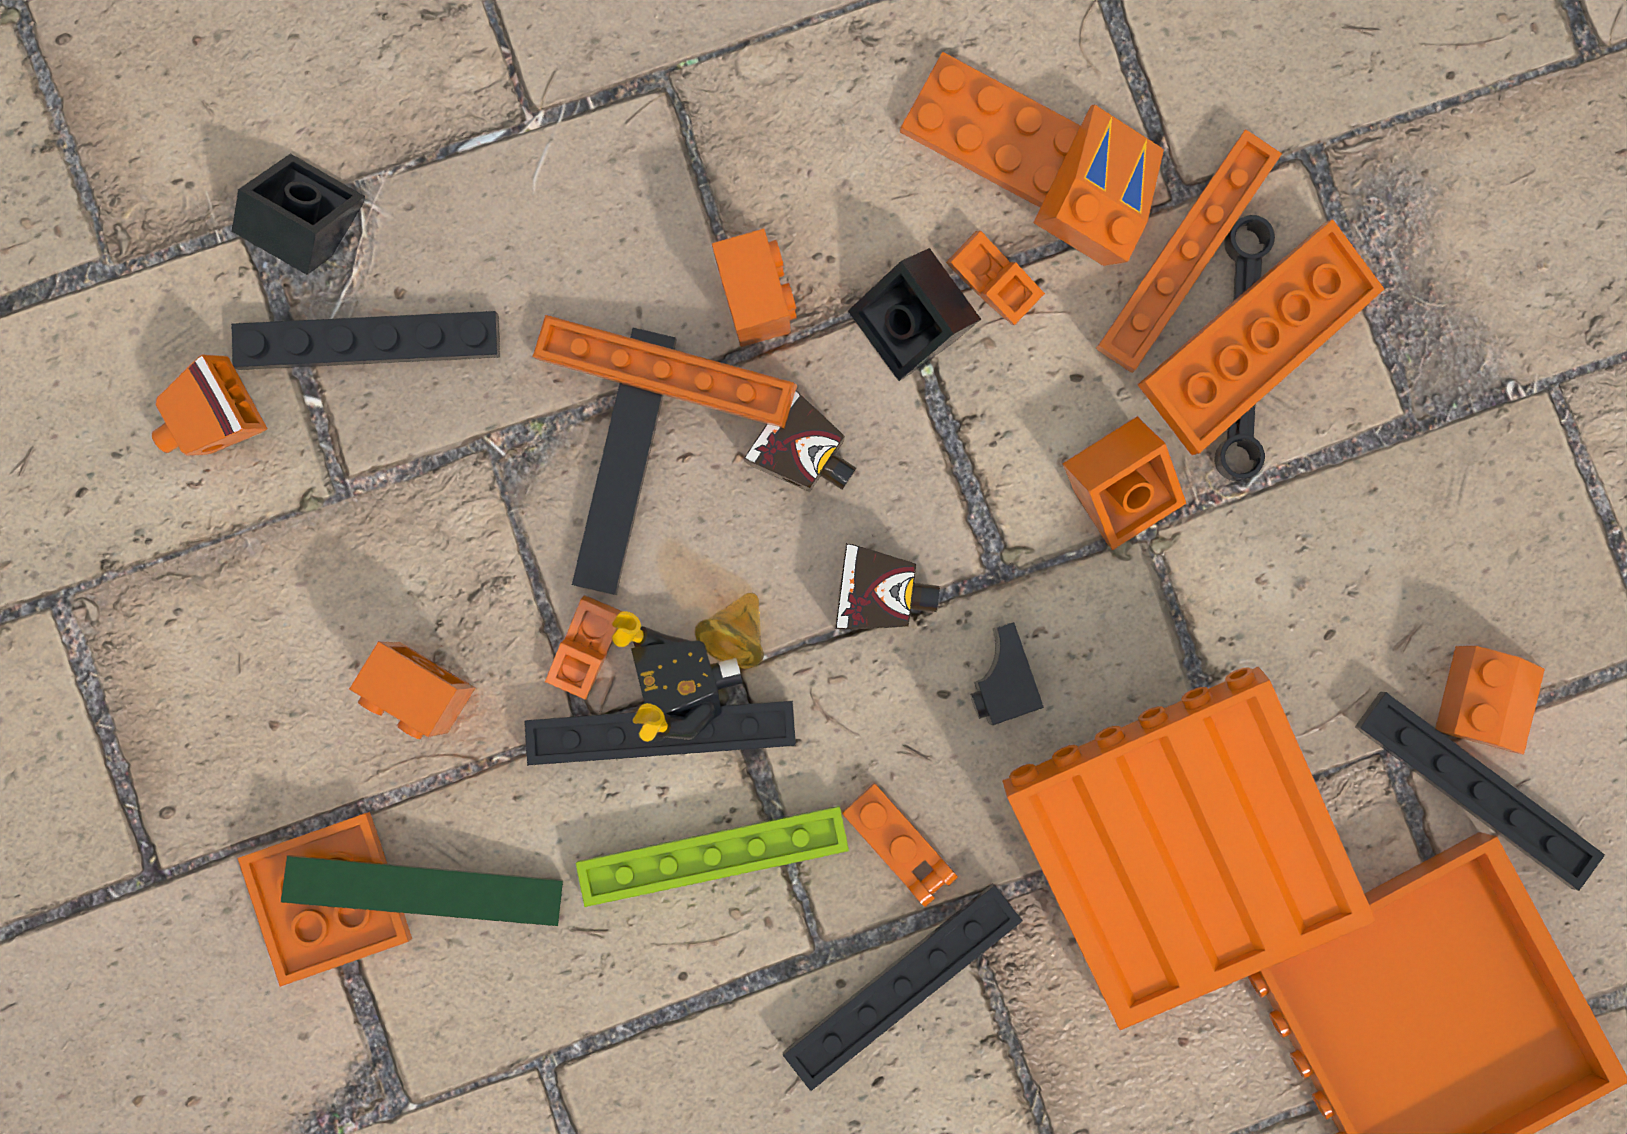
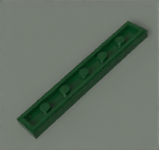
M288 855L281 903L558 926L563 880Z

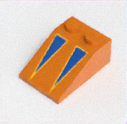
M1091 105L1033 223L1103 266L1128 262L1148 222L1164 149L1097 105Z

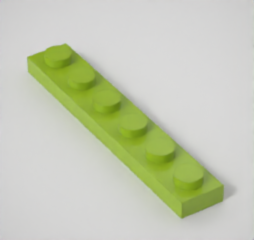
M839 805L579 860L576 862L584 907L848 852L849 848Z

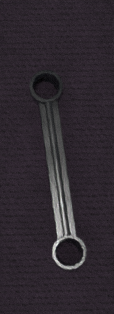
M1248 215L1239 219L1225 237V250L1228 256L1235 261L1233 301L1261 278L1262 258L1274 245L1275 233L1272 225L1265 218L1257 215ZM1242 226H1247L1248 231L1256 234L1259 244H1264L1262 251L1256 254L1243 252L1235 240L1237 230ZM1255 405L1227 429V440L1222 442L1215 452L1214 462L1216 469L1228 480L1242 481L1256 475L1264 465L1265 452L1263 446L1254 438ZM1234 442H1237L1238 447L1247 451L1249 460H1254L1251 470L1246 473H1236L1226 463V451Z

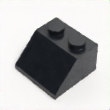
M290 153L238 189L231 232L289 264L291 267L309 275L333 256L363 206L365 196Z
M930 248L900 261L848 310L898 381H901L952 345L981 320Z

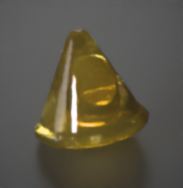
M749 592L695 626V639L704 642L707 654L719 662L736 658L739 668L743 669L756 667L763 661L764 651L761 642L759 598L755 593Z

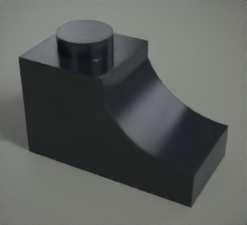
M1014 622L993 628L995 655L992 665L981 680L974 682L977 691L970 694L978 718L986 717L990 725H996L1044 708Z

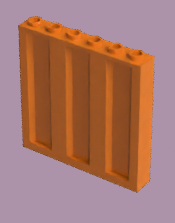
M1259 666L1253 669L1246 667L1235 670L1226 676L1224 682L1209 689L1207 687L1195 688L1185 693L1181 698L1182 701L1166 708L1162 706L1150 708L1141 713L1135 722L1123 727L1111 726L1096 734L1094 740L1079 747L1077 745L1065 746L1057 750L1052 755V759L1036 766L1034 764L1020 766L1010 773L1009 778L1002 780L1009 803L1120 1031L1377 922L1273 685Z

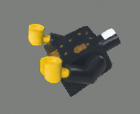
M628 611L620 612L612 622V626L618 628L612 636L614 644L618 647H625L633 641L635 646L631 648L644 704L639 707L632 721L635 724H644L639 732V736L643 741L654 740V742H658L666 738L693 739L714 718L722 713L718 690L742 684L737 659L733 658L710 664L705 644L700 640L691 641L666 635L644 626L641 627L638 617Z

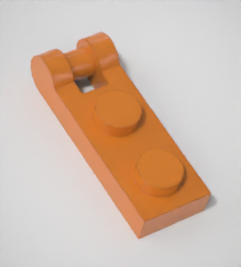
M875 782L842 811L844 817L924 907L935 899L933 894L945 883L949 886L958 878L956 873ZM926 860L933 870L920 881L912 871Z

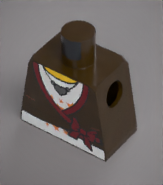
M795 391L785 428L766 424L744 457L745 462L751 467L811 492L820 477L843 490L857 469L836 455L844 442L845 436L798 391Z
M846 543L835 629L908 627L911 609L937 612L940 586L914 583L916 564Z

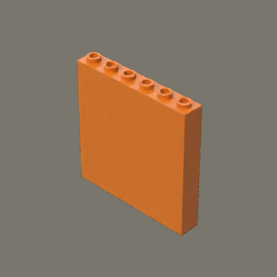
M1478 832L1364 893L1377 922L1248 976L1257 994L1261 998L1266 995L1274 1011L1268 1013L1270 1020L1282 1038L1289 1037L1296 1050L1290 1053L1291 1059L1304 1079L1307 1077L1311 1078L1317 1092L1311 1094L1323 1117L1326 1120L1330 1117L1332 1118L1339 1131L1336 1134H1534L1627 1084V1075L1503 846L1497 836Z

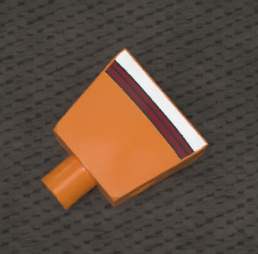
M202 354L156 398V406L165 423L152 431V439L156 446L165 453H170L179 447L185 455H208L260 434L268 428L229 357Z

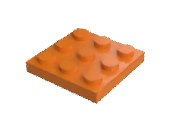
M370 812L237 858L280 987L412 940L404 913L281 903L288 855L387 864Z

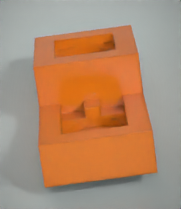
M975 231L946 262L975 293L1011 325H1016L1045 294L1016 262H1010L982 231Z
M584 595L580 599L566 637L559 645L545 682L586 700L613 643L612 636L618 629L612 626V622L622 611Z

